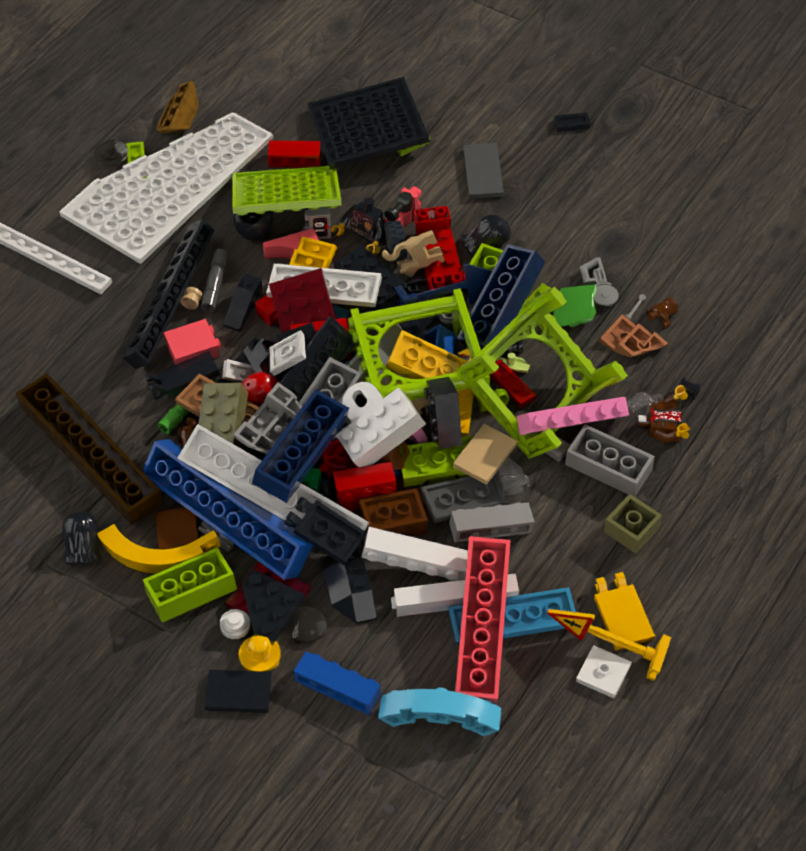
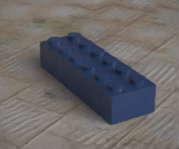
M507 244L469 314L480 349H483L521 310L545 264L543 258L535 250ZM461 329L457 339L465 347H468Z
M315 389L256 468L252 484L287 503L346 422L349 407Z

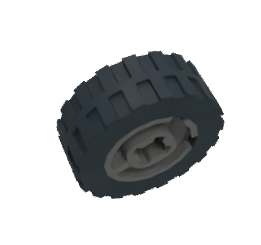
M400 220L384 224L389 254H393L396 245L406 241ZM402 249L399 257L392 262L407 259V250Z

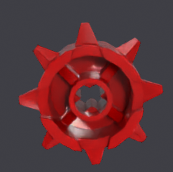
M337 437V440H332L320 456L323 458V464L318 469L321 472H325L327 478L333 479V472L359 467L352 461Z

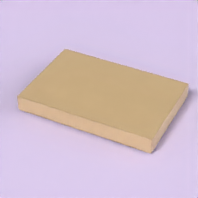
M483 424L455 460L453 467L487 485L516 447L517 440Z

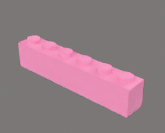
M624 396L530 412L516 417L520 435L541 432L548 428L554 430L628 416L629 412L626 397Z

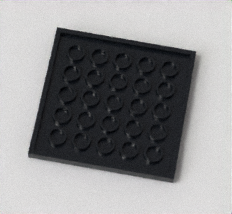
M404 77L307 103L330 169L430 142Z

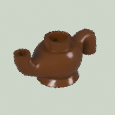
M187 417V425L183 428L179 427L178 445L182 443L183 447L185 446L198 424L197 419Z

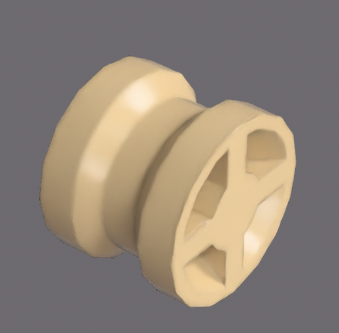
M187 287L184 296L180 300L181 304L187 309H197L202 293L195 287Z

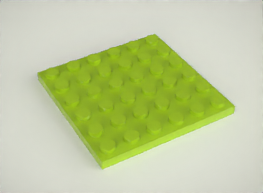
M329 166L233 173V214L246 215L249 212L263 214L266 211L279 213L289 209L300 211L302 208L317 210L320 207L337 208L341 206L336 168L330 169Z

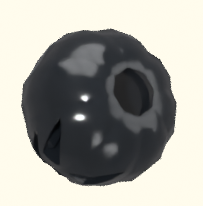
M266 211L263 214H256L255 212H249L246 215L235 214L234 228L246 240L262 239L272 230L273 217L270 211Z

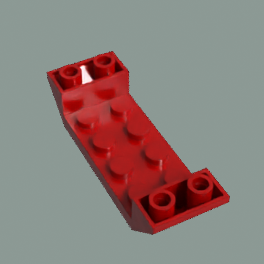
M448 205L413 210L416 236L432 230L437 243L434 245L428 244L426 249L430 250L434 247H440L445 262L441 263L438 260L423 268L428 290L465 281V274L461 270L451 230V216Z

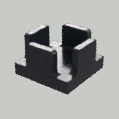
M263 337L255 347L247 345L243 350L256 373L266 372L273 375L270 372L269 348L277 343L275 340ZM289 368L275 375L278 381L283 378Z

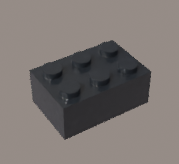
M449 377L426 380L427 388H424L425 399H428L426 414L427 417H430V423H427L428 433L432 435L433 443L436 442L439 449L462 445L458 392Z

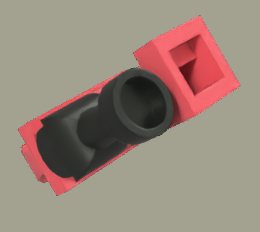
M415 186L409 190L404 187L401 190V194L397 196V204L394 208L389 207L384 212L386 217L384 222L400 220L402 227L409 225L412 219L414 220L413 210L421 208V203L418 200L421 196V190Z

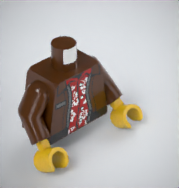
M679 385L675 388V394H671L667 398L651 404L648 415H638V426L649 427V436L665 444L672 441L680 442L681 437L687 439L689 437L687 431L690 428L686 423H682L681 402L678 401V399H687L686 388L683 385Z

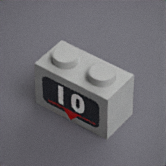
M320 207L317 210L309 208L305 210V221H309L305 222L306 230L313 228L318 239H330V208Z

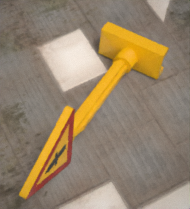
M548 610V615L579 640H583L586 633L589 632L596 637L650 660L646 678L654 681L657 673L659 674L671 637L663 634L656 648L653 649L599 627L592 626L591 624L595 617L593 614Z

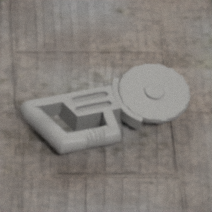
M600 257L579 267L584 285L596 284L597 292L593 299L596 304L611 306L617 302L619 298L617 289L611 286L612 283L607 282ZM598 266L597 269L593 270L592 278H590L588 270Z

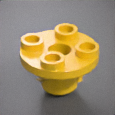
M252 636L246 639L239 649L240 663L247 671L268 672L279 665L281 651L277 641L271 645L267 637Z

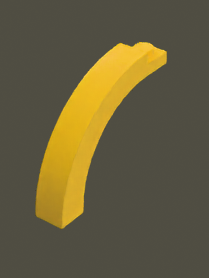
M115 524L97 533L104 548L117 561L134 570L157 574L221 546L214 530L187 545L165 550L149 549L134 544L119 532Z

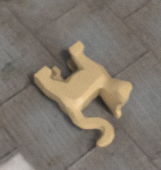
M432 230L419 236L410 237L405 242L399 243L395 246L393 254H388L386 250L382 252L385 260L393 261L399 257L402 249H406L412 259L397 261V265L401 267L400 273H404V275L410 278L414 276L418 269L426 268L435 261L445 262L440 247H434L430 250L426 249L428 244L434 245L437 243Z

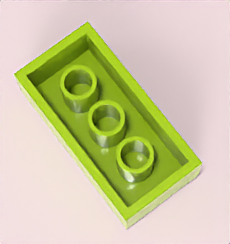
M218 547L143 579L147 596L162 623L237 590L234 574Z

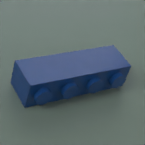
M306 651L294 670L295 682L367 715L370 714L381 695L380 684L371 678L366 679L354 670H346L336 662L324 660L316 653L311 654Z

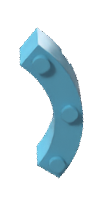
M445 688L393 690L391 693L381 696L378 719L393 727L415 723L416 719L426 718L428 722L450 724L453 721L461 723L462 728L486 736L499 731L501 708L490 700L448 691Z

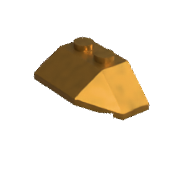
M192 80L179 85L178 91L166 105L156 127L160 134L179 133L190 129L199 107L195 85Z

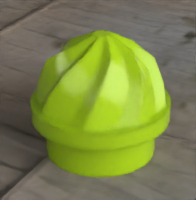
M498 388L493 390L506 405L509 401L507 391Z

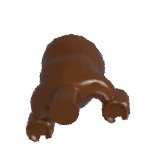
M668 297L663 302L647 309L646 313L651 321L657 317L663 320L661 326H664L665 329L671 325L668 316L676 314L678 306L673 298Z

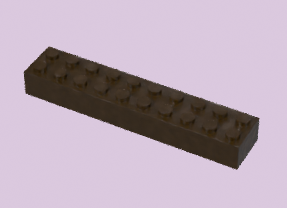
M48 373L16 392L19 407L131 525L163 504L161 490Z

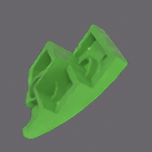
M596 284L560 289L567 302L554 310L553 316L561 327L566 325L574 327L593 320L596 314L593 301L597 292Z

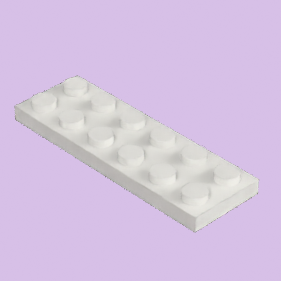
M274 264L269 284L319 268ZM322 268L331 303L375 307L382 279L381 273ZM268 285L266 292L267 297L272 298L271 291Z

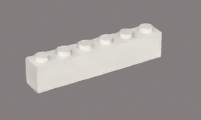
M369 527L361 557L373 562L378 561L387 563L390 566L407 568L410 571H420L431 576L437 575L448 580L460 581L465 580L468 550Z

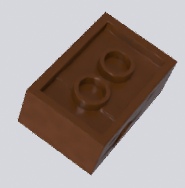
M417 488L359 499V517L369 522L365 530L366 532L369 527L409 537L426 534L428 519Z

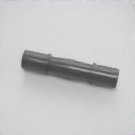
M216 249L214 251L212 263L210 264V273L200 306L207 313L214 312L219 297V289L228 258V252L224 249Z

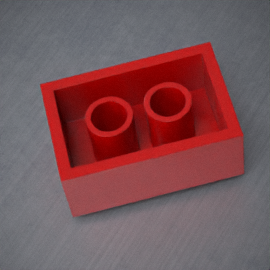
M392 462L333 472L336 503L350 512L359 509V499L396 492V479Z

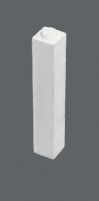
M508 574L506 597L518 596L519 588L516 574ZM465 580L394 589V597H391L392 609H396L397 617L447 611L450 606L463 604Z

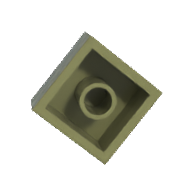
M629 494L606 518L604 533L637 554L660 529L662 515Z

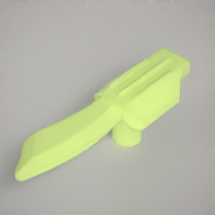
M509 353L507 359L499 357L495 361L497 362L501 359L511 370L528 373L530 365L524 359L515 357L514 353Z

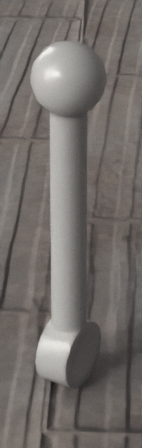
M641 294L639 296V301L630 313L625 315L626 318L632 319L631 316L639 305L646 301L645 295Z

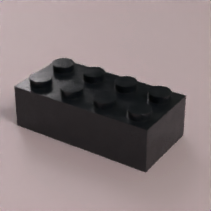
M362 245L334 262V269L381 273L382 279L375 307H368L372 311L398 306L396 300H400V297L394 291V287L402 286L408 294V285Z

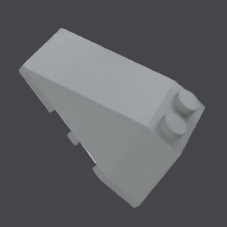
M277 383L267 394L261 407L248 422H243L233 434V437L247 447L267 454L302 406L297 401V397L293 392Z

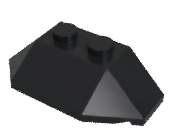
M359 550L353 553L345 566L334 559L324 570L332 607L352 619L356 624L377 620L365 562Z

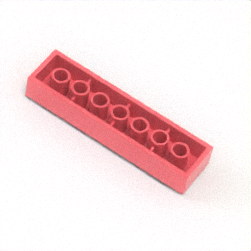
M469 536L455 692L471 695L483 700H490L493 704L497 705L511 540Z

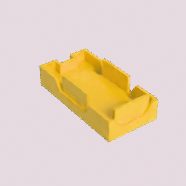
M402 330L395 342L386 367L401 375L409 374L407 377L409 379H424L455 373V370L469 361Z

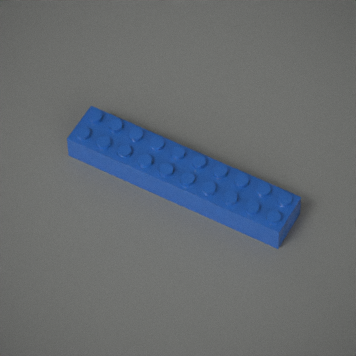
M170 439L154 442L142 471L158 488L282 579L287 580L299 576L313 546L312 544L294 534V528L287 526L282 519L179 460L178 456L182 448Z

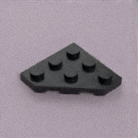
M252 569L243 581L242 589L254 636L267 637L271 645H273L304 601L305 594Z

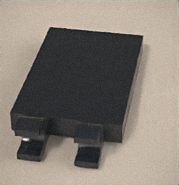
M208 351L157 372L158 375L148 374L145 376L147 382L153 381L148 386L151 392L158 390L152 394L154 399L157 400L166 394L170 397L182 392L198 374L211 380L220 376V372Z
M300 497L295 509L306 513L305 516L300 518L290 511L284 522L289 527H295L294 534L344 566L367 534L366 531L316 500L312 504L304 497Z

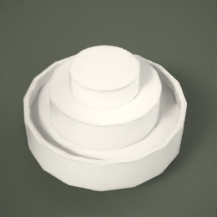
M235 609L227 611L222 615L220 630L227 638L239 639L249 632L250 619L244 611Z

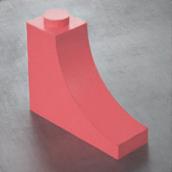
M311 228L264 242L263 252L266 260L271 258L291 259L295 249H298L302 236L319 240L314 229Z

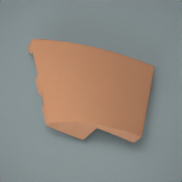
M623 314L599 339V342L604 346L627 357H635L665 347L668 344L656 332L652 335L639 323L637 325L633 324Z

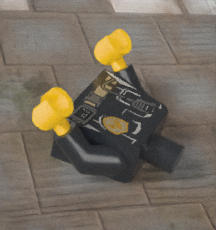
M365 198L358 205H353L340 219L341 223L334 225L331 228V232H335L339 228L336 236L343 235L344 226H346L348 231L373 243L368 244L366 249L369 252L373 249L372 254H378L380 252L378 244L382 242L385 235L383 212L374 207V199Z

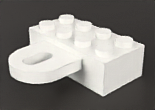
M359 382L346 391L342 400V404L349 407L347 416L352 423L336 434L352 461L358 467L373 465L426 425V423L399 387L383 398L374 385L368 382ZM359 394H364L367 399L364 407H359L355 402Z

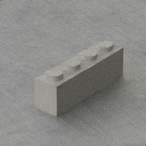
M518 502L510 505H495L493 507L458 509L452 511L449 524L454 542L469 541V536L495 538L529 534L532 532L535 521L529 502Z

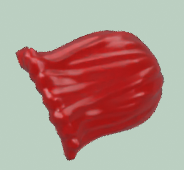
M257 372L249 375L242 381V385L248 391L247 401L256 406L262 405L267 394L280 381L274 375L266 372Z

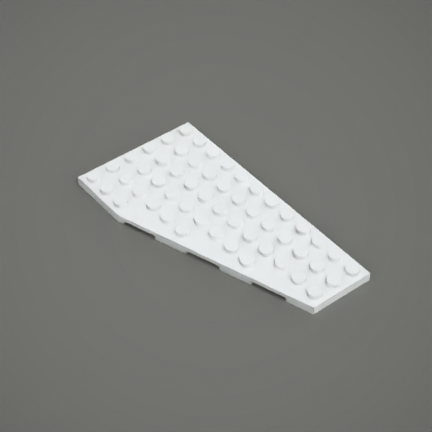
M232 112L216 120L215 124L195 134H187L169 143L170 146L148 157L145 155L124 165L123 169L101 180L99 178L94 180L59 211L60 216L141 264L233 177V173L239 172L269 143V140L273 139V134Z

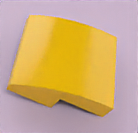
M302 236L298 249H295L289 265L328 268L337 247L334 244Z

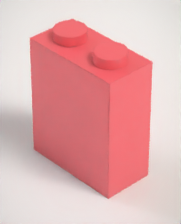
M206 319L164 332L165 343L175 365L208 351L213 359L220 357L219 349H221L219 339L214 338L213 326L208 325Z

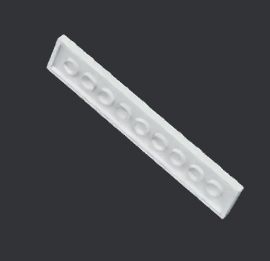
M199 424L195 427L178 456L179 460L283 520H286V516L290 511L300 518L305 516L306 513L295 509L297 501L300 497H304L312 504L316 500L364 531L369 524L368 521L303 484L299 485L287 503L252 484L254 472L261 463V460Z

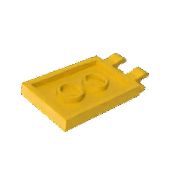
M624 573L615 574L616 579H614L617 589L610 591L607 589L605 578H597L595 588L598 594L594 595V600L607 631L637 644L654 640V632L634 585L627 586ZM613 644L615 651L623 649V647Z

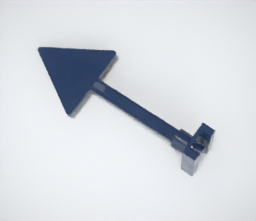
M464 263L465 281L409 295L402 286L394 287V291L400 297V300H396L397 305L418 303L423 300L453 293V290L460 288L461 290L467 289L469 303L473 304L481 294L493 270Z

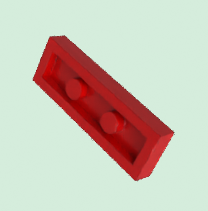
M501 359L495 362L499 368L489 376L501 389L507 391L508 396L520 408L536 399V394Z

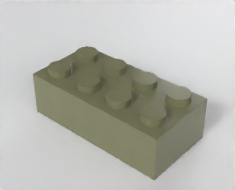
M204 383L199 417L200 426L240 449L242 442L233 437V434L245 421L248 391L242 383Z

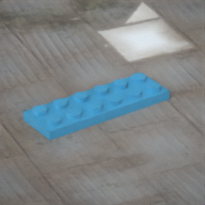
M569 587L506 597L503 638L565 629L547 612L549 609L576 612ZM463 604L449 607L456 646H459Z

